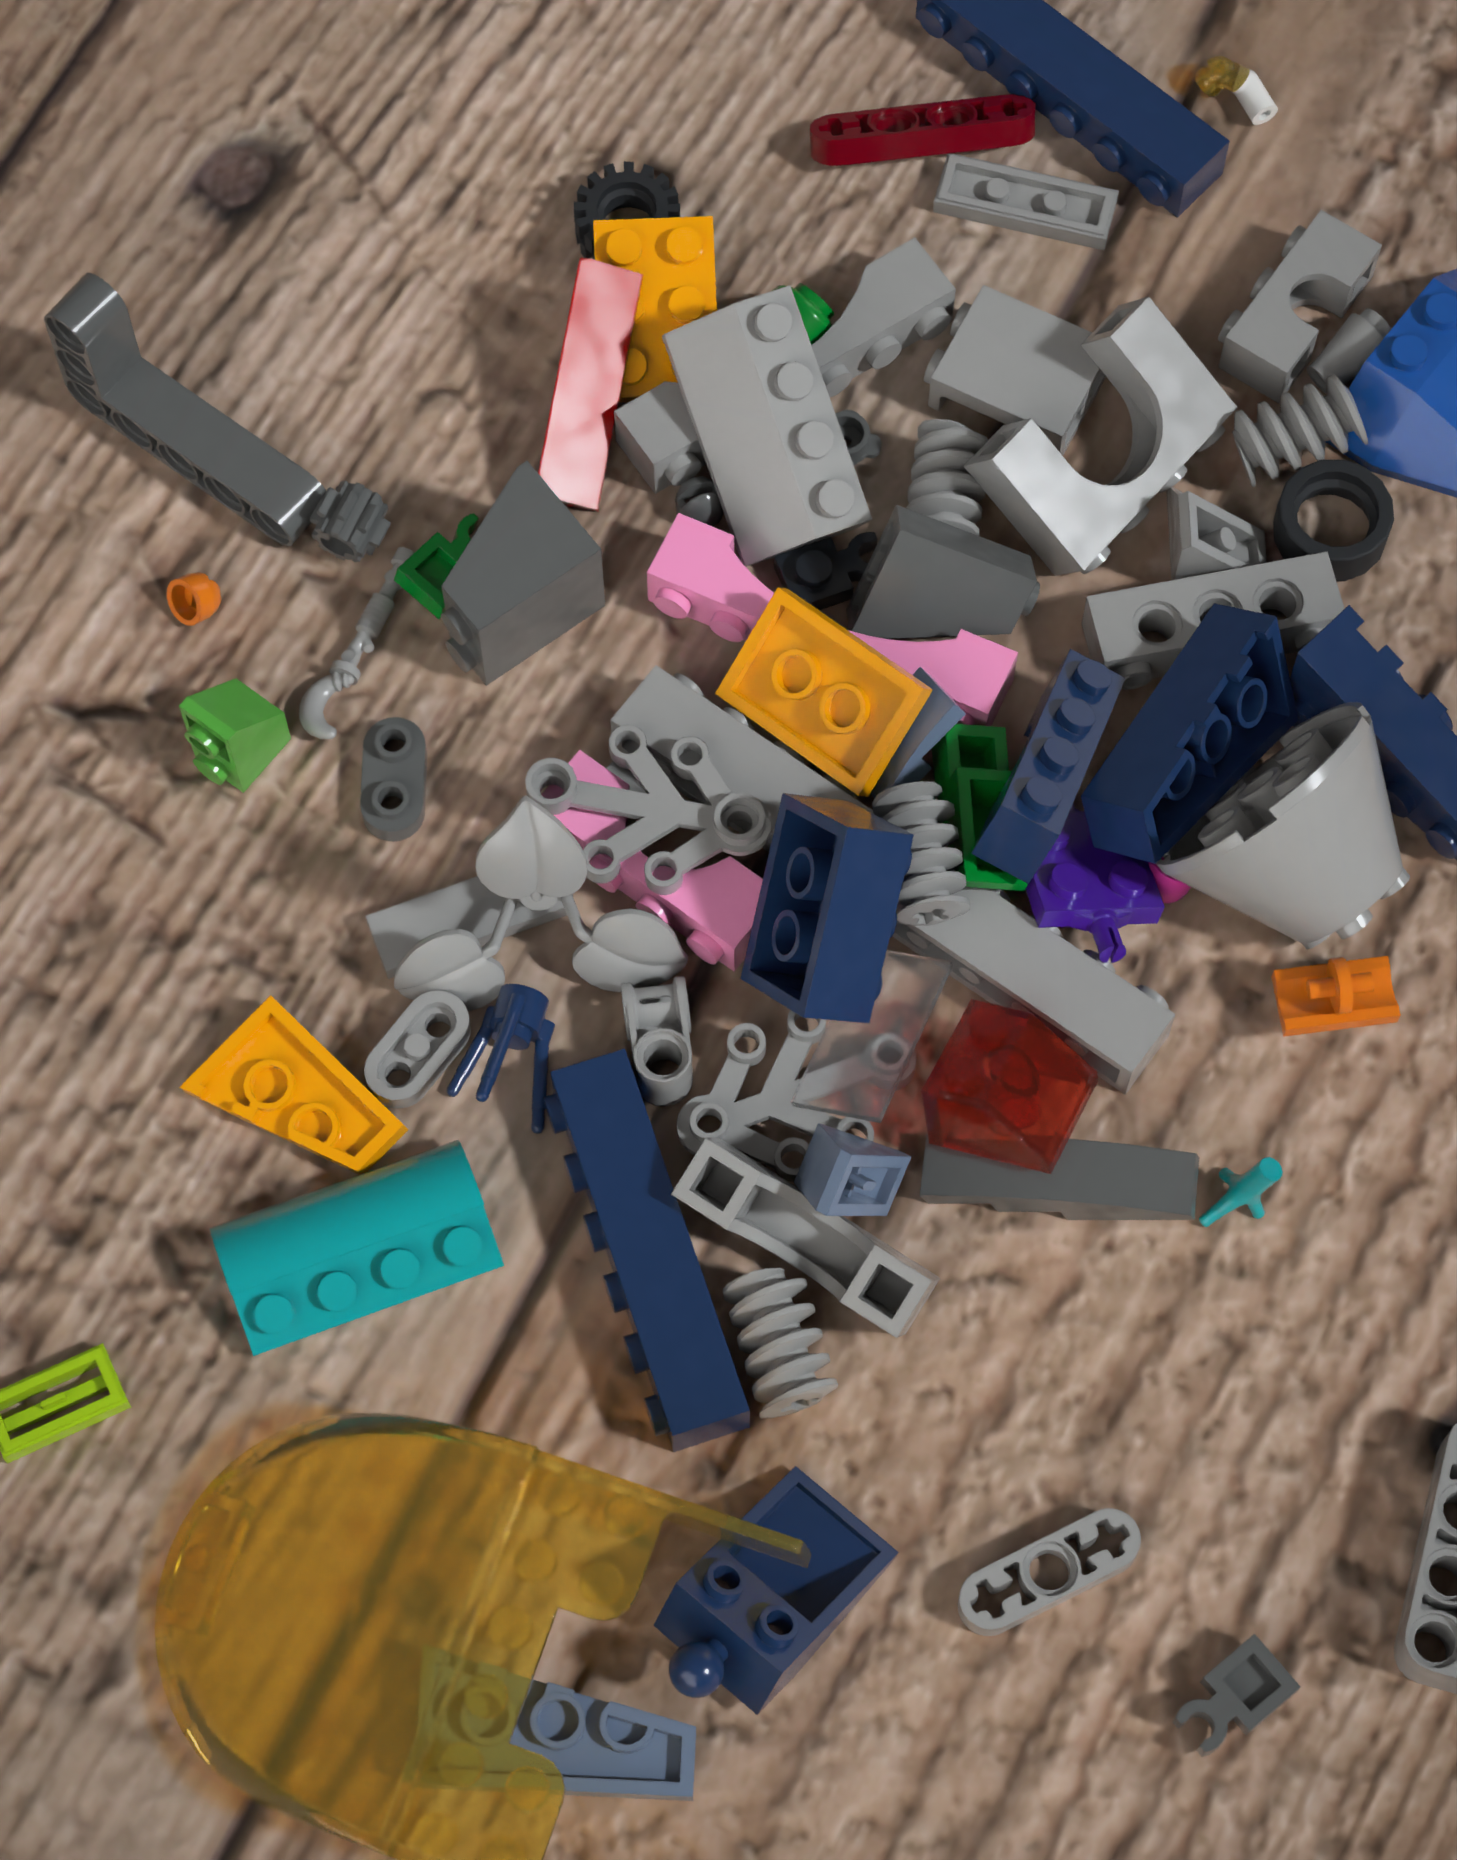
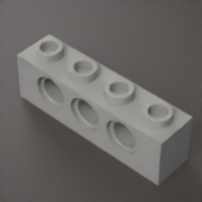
M1328 551L1087 596L1082 628L1090 658L1125 677L1126 679L1121 689L1129 690L1142 687L1152 679L1163 677L1214 603L1263 613L1262 611L1266 609L1282 612L1287 619L1277 621L1284 654L1298 653L1344 610ZM1149 631L1158 632L1164 635L1167 641L1161 643L1151 642L1141 634Z

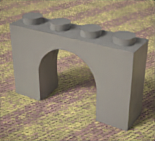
M1149 296L1119 305L1081 344L1083 349L1120 393L1131 417L1133 431L1131 451L1125 466L1110 483L1102 485L1081 476L1066 461L1032 418L1003 425L964 465L966 470L1055 576L1079 571L1082 574H1087L1101 565L1111 553L1108 545L1119 533H1125L1133 529L1147 516L1149 509L1146 504L1158 492L1170 489V487H1173L1184 477L1187 472L1184 464L1195 452H1201L1209 448L1223 435L1225 428L1222 426V423L1238 408Z

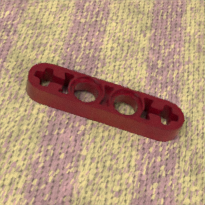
M1004 94L829 114L815 119L810 124L811 157L814 161L823 165L843 166L1022 145L1031 141L1035 136V103L1025 96Z

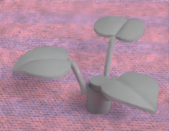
M523 796L509 816L485 838L476 855L475 868L481 883L493 893L506 898L490 940L481 947L478 939L472 933L463 929L444 930L434 933L417 943L403 957L395 971L394 988L401 995L411 1000L429 991H447L460 998L468 1011L476 1010L492 1002L499 995L501 986L505 983L504 968L492 956L499 951L515 906L520 901L525 907L536 911L549 909L556 904L557 900L562 901L575 935L584 941L573 953V968L581 978L600 989L621 992L620 984L629 982L633 988L657 986L679 973L686 966L688 955L681 948L678 938L670 926L659 917L643 910L631 908L615 910L601 916L595 922L592 930L586 927L573 898V893L580 889L587 876L585 853L572 833L560 820L533 799Z

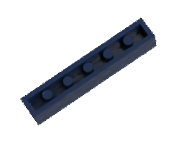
M917 0L916 19L919 20L926 32L935 38H943L960 51L965 60L974 69L982 72L986 71L1003 84L1009 94L1021 95L1031 99L1035 103V109L1050 120V123L1059 134L1066 138L1075 139L1091 151L1096 160L1105 169L1111 172H1118L1138 187L1142 196L1151 204L1163 206L1178 218L1223 174L1230 142L1227 138L1045 1Z
M625 1048L551 1071L553 1094L543 1097L554 1134L566 1131L573 1153L563 1156L574 1193L586 1190L593 1211L583 1215L594 1253L606 1250L613 1270L612 1273L603 1275L614 1313L626 1310L633 1330L632 1334L623 1336L632 1369L635 1375L646 1371L654 1395L645 1397L644 1403L655 1436L667 1433L673 1452L750 1428V1410L677 1198L671 1195L674 1189Z

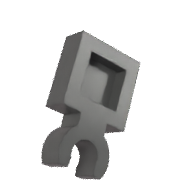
M1253 1634L1202 1678L1200 1683L1212 1697L1209 1700L1195 1699L1184 1704L1176 1714L1173 1724L1179 1729L1193 1717L1205 1719L1211 1727V1736L1205 1739L1196 1751L1201 1757L1207 1756L1220 1747L1227 1735L1228 1724L1232 1720L1247 1736L1297 1693L1301 1686L1261 1640Z

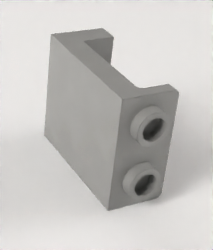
M983 285L972 305L964 302L959 308L950 330V335L954 338L947 350L944 351L938 348L927 366L924 382L930 384L928 406L940 411L948 398L1006 425L1032 418L1063 456L1106 378L1104 373L1081 346L1093 332Z

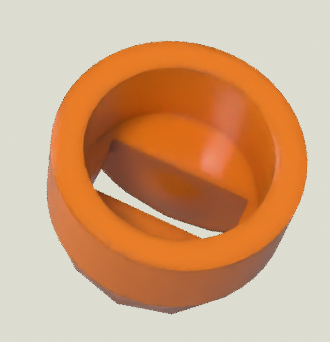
M201 572L183 575L172 580L167 587V601L170 610L181 623L187 626H193L210 618L217 612L222 600L219 585L214 580H209V577Z

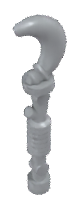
M405 547L397 549L391 560L393 568L385 574L386 581L380 592L373 593L355 627L357 630L355 638L341 655L342 660L333 661L329 670L330 675L324 676L313 683L302 696L299 705V718L304 730L310 735L320 739H333L336 737V728L329 725L324 718V707L328 699L336 691L340 692L343 687L349 688L351 685L358 683L361 672L356 666L360 661L363 651L370 653L374 650L371 639H377L395 605L393 598L396 592L402 589L394 581L397 568L415 553Z

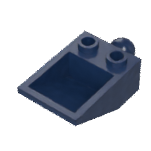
M795 1466L674 1585L653 1625L679 1647L669 1662V1677L673 1686L678 1692L687 1697L702 1698L712 1694L722 1684L758 1715L802 1669L895 1560L899 1552Z

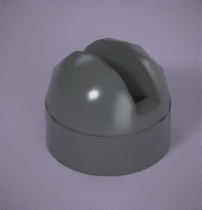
M704 476L691 477L682 483L676 494V515L681 513L712 527L721 520L724 512L712 479ZM697 496V497L691 499L688 503H685V500H686V499H689V498H691V497Z

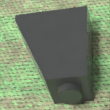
M896 505L846 608L849 631L884 639L957 636L960 629L975 635L1011 634L1020 615L1026 617L1034 608L1040 591V583L1036 579L1030 555Z

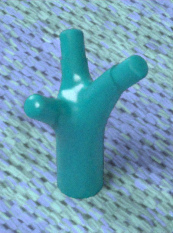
M1265 1157L1244 1174H1236L1229 1168H1222L1219 1172V1177L1229 1185V1188L1209 1210L1199 1217L1200 1223L1204 1227H1208L1217 1219L1219 1220L1242 1205H1248L1254 1218H1262L1265 1211L1261 1203V1194L1282 1177L1283 1170L1279 1162L1274 1158Z

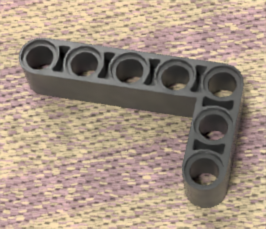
M92 273L84 274L44 316V322L64 383L71 395L89 412L281 545L292 546L312 522L309 519L320 498L326 493L324 486L305 469L142 358L126 304L106 281Z

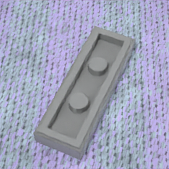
M949 153L947 154L935 195L933 212L1104 250L1119 190Z
M476 876L366 915L368 927L388 979L394 977L395 971L403 957L417 943L434 933L444 930L463 929L472 933L478 939L481 946L485 945L492 936L506 898L490 891L481 883L479 877ZM557 900L554 906L541 911L531 910L525 907L521 901L518 902L504 938L567 916L562 901Z

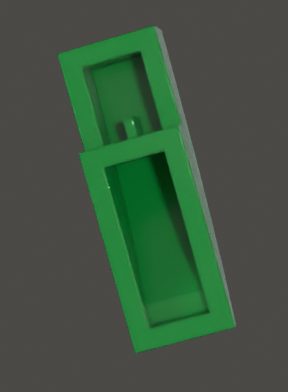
M956 724L931 748L935 783L942 787L943 791L937 797V800L949 801L954 804L955 815L948 821L943 822V824H952L958 828L959 839L947 846L962 851V863L954 869L956 872L966 875L965 887L1024 891L1028 885L1026 882L971 854L988 814L1012 772L1009 771L1006 728Z

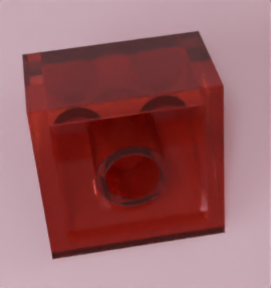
M971 999L921 1090L929 1144L1051 1174L1098 1083V1072L1034 1014Z

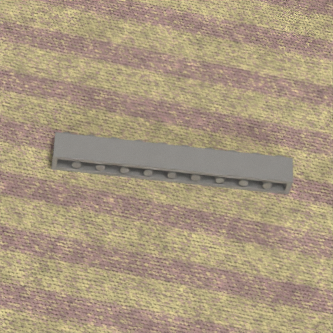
M655 665L611 719V733L622 725H633L640 728L646 736L647 749L675 788L691 800L709 805L695 782L680 778L674 773L671 766V749L677 740L686 736H693L704 741L709 750V760L732 792L750 794L761 800L768 808L771 815L772 828L768 841L762 847L768 852L770 851L783 793L845 800L873 813V810L855 799L852 791L829 775L822 777L804 765V760L800 754L781 741L771 743L755 732L751 722L743 714L730 707H725L722 710L704 698L701 689L691 679L679 673L672 676L657 665ZM624 740L616 748L622 753L630 754L639 748V744L633 740ZM687 751L680 755L679 760L683 764L694 765L701 760V756L696 752ZM735 820L729 824V826L741 834L751 829V825L744 820ZM964 887L962 890L950 894L968 898L970 900V910L964 915L939 924L908 926L897 922L894 934L892 935L894 938L1125 1095L1169 1037L1175 1013L1169 1010L1168 1003L1160 994L1144 985L1133 986L1115 974V968L1109 961L1107 963L1102 962L1099 958V953L1090 949L1081 951L1063 939V935L1058 927L1038 928L1034 914L1029 916L1011 904L1010 898L1003 889Z

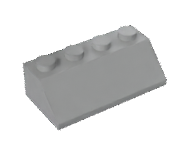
M790 285L733 303L662 336L731 534L734 535V543L738 555L745 567L814 542L855 530L872 520Z

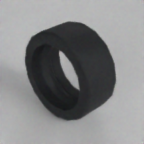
M1319 460L1301 467L1285 483L1273 519L1274 542L1283 559L1328 551L1336 582L1353 579L1365 574L1380 560L1394 522L1393 499L1383 481L1366 467L1347 460ZM1318 495H1336L1352 501L1364 511L1369 521V529L1366 537L1361 542L1351 546L1331 547L1317 542L1307 535L1298 523L1297 513L1305 500Z

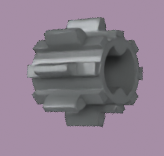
M346 480L341 481L335 490L331 487L327 489L325 495L320 498L309 519L310 522L316 524L312 538L318 541L320 548L335 555L336 558L352 560L354 563L360 562L365 553L370 556L376 547L379 548L391 525L390 521L384 519L389 509L388 505L383 503L382 497L377 492H372L365 488V485L357 482L356 484L348 483Z

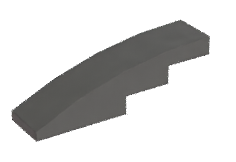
M926 1134L920 1196L928 1204H991L998 1212H1061L1067 1220H1195L1200 1157L1196 1153L1068 1138L997 1134Z

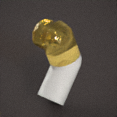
M1222 55L1207 59V65L1197 70L1195 81L1205 94H1208L1209 97H1215L1220 94L1222 89L1227 88L1236 95L1254 125L1266 123L1277 113L1278 108L1253 70Z

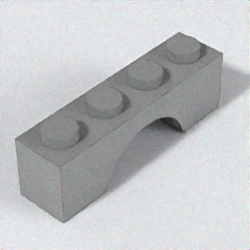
M705 1138L671 1194L726 1230L760 1245L795 1266L825 1287L839 1302L896 1338L908 1332L940 1280V1277L845 1217L826 1216L816 1211L796 1186L720 1138Z

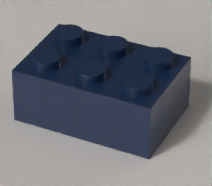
M783 793L740 979L803 1018L870 1023L874 1002L882 988L881 973L889 939L894 934L897 924L896 909L903 879L911 865V846L914 835L849 801Z

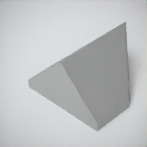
M1174 487L1166 490L1171 580L1267 563L1265 534L1263 530L1190 491L1183 493Z

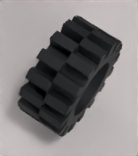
M624 161V172L617 173L613 163L604 166L603 179L594 171L587 177L588 188L580 185L577 191V202L574 201L577 245L580 244L581 254L584 258L593 257L594 260L593 220H605L609 213L620 208H637L646 212L650 218L680 217L678 193L675 186L669 188V178L661 173L654 180V167L646 164L643 165L641 173L634 172V162Z

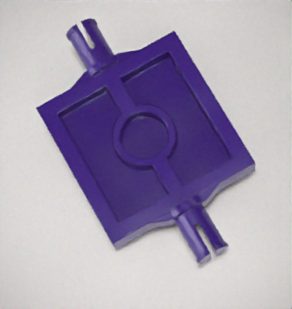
M1074 802L1058 839L1025 888L1038 928L1071 927L1089 931L1093 935L1099 952V958L1104 963H1107L1109 958L1111 963L1117 962L1126 955V948L1123 945L1118 928L1129 924H1157L1165 908L1155 878L1149 868V862L1095 848L1085 812L1076 809Z

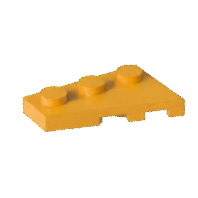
M271 995L179 1087L185 1093L359 1175L368 1172L408 1131L407 1127Z

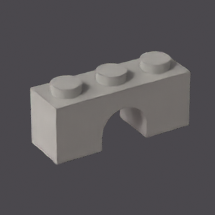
M1320 210L1307 229L1301 225L1297 226L1283 248L1281 254L1284 257L1283 261L1276 270L1267 267L1262 272L1250 294V298L1253 301L1244 313L1238 309L1234 310L1223 325L1218 336V341L1224 344L1218 368L1280 403L1281 394L1289 391L1311 361L1319 332L1317 328L1300 319L1293 309L1304 305H1315L1343 318L1373 277L1382 244L1323 210Z

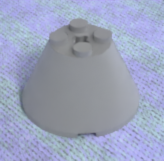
M1359 702L1344 703L1330 708L1287 731L1279 739L1284 748L1258 767L1254 768L1252 766L1163 856L1164 860L1160 859L1156 863L1161 871L1302 943L1306 949L1319 945L1335 931L1341 939H1346L1363 929L1373 918L1368 908L1377 900L1385 899L1399 891L1409 881L1410 875L1404 869L1371 715Z

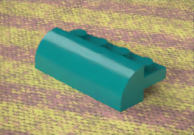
M459 1140L209 1228L229 1291L233 1297L253 1356L504 1266L483 1206L482 1196Z

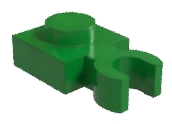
M474 513L465 516L459 522L451 543L437 532L397 568L394 581L437 619H440L441 614L446 611L442 584L470 542L471 538L469 535L474 532L479 517Z

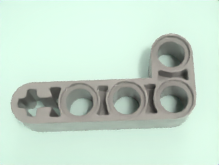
M1456 1423L1442 1441L1436 1455L1394 1644L1396 1664L1398 1669L1408 1679L1418 1684L1457 1694V1595L1445 1596L1437 1592L1431 1585L1429 1569L1435 1567L1445 1568L1457 1577V1529L1446 1521L1443 1513V1505L1449 1503L1457 1504ZM1426 1632L1437 1636L1443 1642L1446 1650L1445 1661L1430 1662L1424 1659L1415 1647V1634Z

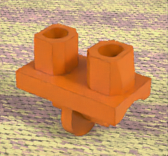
M1388 956L1346 961L1344 957L1330 958L1328 963L1277 969L1273 971L1271 976L1283 1037L1396 1023L1401 1016L1393 991Z

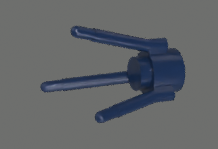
M505 984L501 986L495 1006L487 1007L482 1025L446 1090L450 1097H455L459 1094L492 1037L495 1043L475 1095L479 1102H485L496 1081L507 1049L526 1050L532 1041L535 1043L531 1129L535 1134H541L544 1130L546 1107L543 1097L547 1096L549 1044L555 1028L553 1022L545 1019L549 1000L542 992L520 984Z

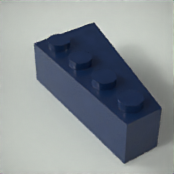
M1216 603L1213 604L1081 795L1095 848L1156 864L1298 721L1277 616Z
M1348 605L1297 654L1290 676L1298 721L1293 726L1296 727L1311 717L1335 706L1349 702L1361 703L1371 715L1391 812L1401 818L1407 817L1425 832L1428 842L1440 855L1448 859L1454 858L1457 860V736L1452 731L1453 724L1446 712L1448 709L1432 692L1427 695L1417 694L1405 682L1398 671L1404 662L1387 644L1378 652L1356 630L1365 621Z

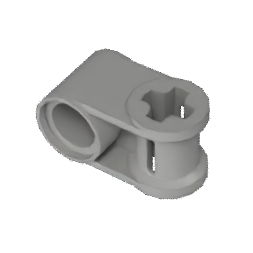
M675 977L672 984L633 988L630 982L621 983L627 1041L631 1043L634 1075L641 1096L647 1102L656 1106L677 1104L688 1095L693 1081L692 1050L689 1035L691 1033V1022L685 977ZM659 1060H670L679 1066L676 1071L668 1075H657L648 1069L652 1063Z

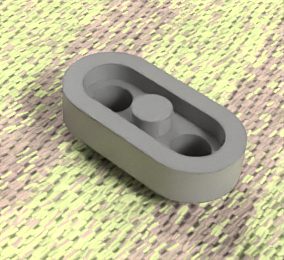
M442 990L421 994L411 1002L370 1052L364 1066L366 1083L369 1091L384 1106L399 1109L419 1102L465 1047L470 1037L471 1025L468 1010L462 1000L456 995ZM436 1022H444L450 1026L448 1033L441 1037L431 1036L427 1031ZM398 1070H403L410 1074L409 1080L401 1086L391 1085L387 1081L390 1074Z

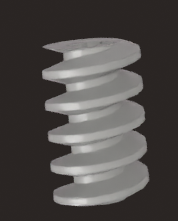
M1336 375L1327 377L1326 396L1324 397L1313 384L1304 385L1303 405H1299L1290 393L1285 392L1281 394L1279 414H1276L1267 402H1259L1257 404V422L1255 423L1252 422L1243 410H1238L1234 413V431H1232L1252 487L1256 485V467L1261 466L1272 480L1279 477L1280 458L1284 457L1293 469L1298 471L1302 467V450L1308 449L1317 461L1325 460V442L1331 440L1342 454L1348 452L1349 432L1354 431L1365 445L1368 444L1366 431L1349 388H1346Z
M925 420L918 426L919 440L915 444L914 459L916 461L911 468L912 483L908 487L909 504L906 508L979 536V528L975 523L982 519V506L978 502L985 498L986 492L966 470L964 465L986 444L988 439L953 420Z
M919 781L894 786L879 793L872 802L873 814L914 835L911 846V865L904 876L896 909L897 922L903 925H935L964 915L970 910V900L968 898L950 895L962 890L966 886V875L960 872L947 871L961 864L963 857L962 851L956 848L945 847L959 839L958 828L954 825L943 824V822L948 821L955 815L954 804L949 801L935 800L943 792L942 787L935 782Z
M766 1268L752 1271L729 1282L723 1288L724 1300L730 1304H735L729 1312L731 1324L738 1329H743L737 1336L739 1350L750 1354L744 1362L746 1374L758 1379L752 1386L754 1400L766 1404L759 1412L760 1418L770 1419L799 1412L819 1403L822 1397L838 1388L837 1379L816 1378L815 1375L816 1371L830 1363L829 1354L809 1353L807 1347L823 1337L822 1330L820 1328H801L800 1326L801 1321L815 1313L814 1304H794L792 1300L794 1296L807 1289V1281L803 1278L786 1279L785 1270L782 1268Z

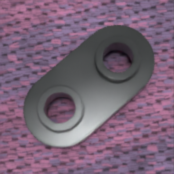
M400 717L383 719L368 730L363 741L361 813L368 831L384 841H401L411 837L419 830L425 817L427 748L422 731L410 720ZM394 739L405 743L402 749L395 752H390L383 748L388 741ZM391 796L403 800L401 805L395 809H386L381 806L383 800Z

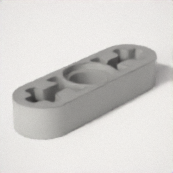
M1113 1508L1100 1509L972 1573L964 1581L958 1598V1613L962 1622L976 1634L982 1636L999 1635L1124 1572L1134 1562L1141 1544V1535L1136 1522L1121 1510ZM1104 1526L1110 1535L1121 1532L1125 1539L1119 1547L1120 1557L1113 1558L1108 1550H1101L1087 1558L1085 1565L1092 1572L1083 1575L1077 1553L1066 1542L1075 1539L1079 1553L1096 1542L1099 1535L1097 1528ZM1051 1554L1062 1559L1069 1573L1068 1581L1065 1585L1056 1590H1045L1037 1586L1033 1582L1029 1571L1030 1564L1035 1558L1040 1555ZM1015 1569L1019 1586L1032 1603L1025 1606L1022 1605L1020 1592L1001 1603V1617L993 1619L987 1610L976 1613L972 1606L978 1599L977 1588L985 1586L989 1593L997 1594L1011 1587L1013 1579L1006 1572Z

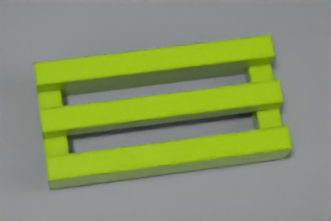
M103 1343L0 1389V1411L97 1367H99L102 1374L5 1419L0 1414V1451L7 1464L131 1408ZM107 1390L110 1395L18 1437L10 1438V1434Z

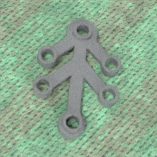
M633 725L619 726L611 733L609 737V754L611 760L617 766L630 769L646 793L578 781L573 768L567 762L558 758H545L537 761L530 767L526 775L527 796L553 815L563 813L570 807L638 819V821L607 840H594L585 846L583 851L587 859L586 877L595 883L612 881L619 874L621 862L679 827L702 832L671 853L659 851L647 859L644 866L645 882L647 887L658 895H669L676 892L682 885L685 873L721 851L735 856L752 854L766 844L771 834L772 820L766 805L750 794L733 793L709 760V750L705 742L693 736L683 737L674 743L671 749V766L677 776L695 782L709 805L686 801L682 798L647 749V740L644 732ZM624 740H633L639 744V748L630 754L622 753L616 747ZM693 751L701 756V760L694 765H686L679 760V757L684 752ZM549 785H557L564 790L560 797L554 799L543 797L541 791ZM735 820H744L751 825V829L744 834H735L728 829V826ZM598 854H606L613 860L608 867L603 869H597L589 862L592 857ZM659 866H669L676 872L671 879L666 881L658 880L652 875V872Z
M790 1010L787 1019L788 1035L761 1093L736 1102L749 1067L758 1064L764 1058L766 1052L764 1032L758 1026L751 1023L739 1024L728 1035V1056L710 1094L692 1098L679 1112L677 1119L679 1140L687 1151L695 1155L705 1138H720L753 1160L774 1168L777 1174L786 1181L794 1182L799 1168L793 1169L785 1166L781 1158L790 1151H796L805 1156L809 1144L803 1139L795 1137L787 1138L779 1143L747 1127L771 1119L813 1137L817 1124L820 1123L844 1132L850 1129H858L865 1134L867 1140L874 1142L873 1126L864 1117L851 1115L840 1119L813 1108L809 1104L867 1083L887 1092L898 1091L906 1087L911 1082L915 1073V1050L906 1039L900 1036L883 1035L874 1039L869 1044L865 1055L797 1079L812 1044L820 1041L825 1034L826 1020L816 1019L819 1025L814 1030L802 1031L795 1025V1021L801 1016ZM750 1037L756 1040L759 1046L751 1053H742L734 1045L740 1038ZM894 1050L901 1055L903 1060L900 1064L890 1067L881 1063L878 1056L883 1051ZM704 1116H714L722 1124L717 1131L706 1133L698 1128L697 1123Z

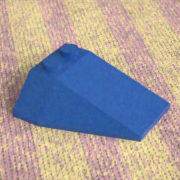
M1457 269L1434 277L1365 360L1349 390L1362 419L1368 444L1365 445L1354 431L1349 432L1348 452L1343 454L1361 466L1366 467L1371 472L1456 498ZM1331 440L1326 441V443L1338 450Z

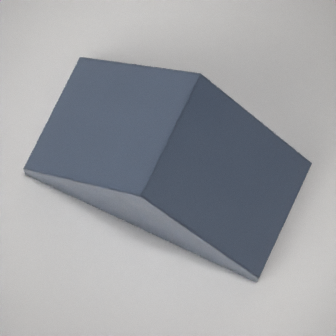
M818 1123L794 1184L814 1209L826 1216H887L911 1156L899 1150Z

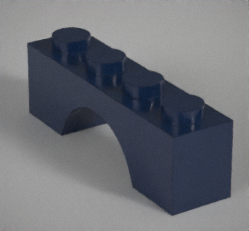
M1072 649L1069 650L1036 706L1024 733V736L1028 737L1026 744L1006 784L989 812L971 854L1029 884L1062 831L1126 679L1125 677L1108 669L1098 661L1091 660Z

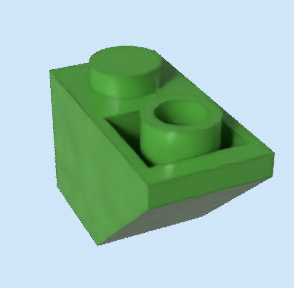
M237 678L187 696L179 705L187 730L184 735L192 745L195 755L193 759L194 765L212 782L222 785L226 780L243 793L291 740L285 713Z

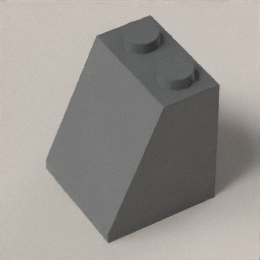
M525 461L516 468L442 584L446 611L441 614V618L450 635V639L445 644L451 657L460 669L466 673L473 669L487 686L605 606L601 548L528 461Z

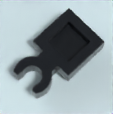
M864 532L855 536L850 541L848 548L837 551L832 538L829 537L774 556V569L783 588L789 589L820 611L851 600L854 592L851 582H859L868 565L860 557L875 550L878 538L875 532Z

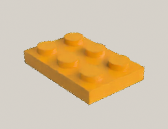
M713 216L593 220L595 260L643 274L619 402H630L663 382L678 383L662 336L717 311Z
M778 587L715 694L857 796L868 797L933 689L789 589Z

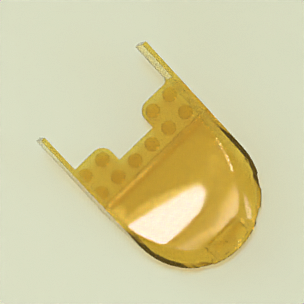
M350 1412L328 1415L298 1423L255 1444L216 1476L195 1501L179 1527L161 1574L155 1611L156 1657L161 1682L169 1706L181 1731L193 1749L218 1777L255 1804L293 1821L397 1860H543L564 1802L566 1787L563 1774L554 1762L540 1754L512 1745L510 1741L558 1608L599 1621L619 1618L628 1611L637 1597L664 1520L804 1568H808L812 1554L804 1541L546 1453L539 1450L537 1446L500 1435L398 1413Z

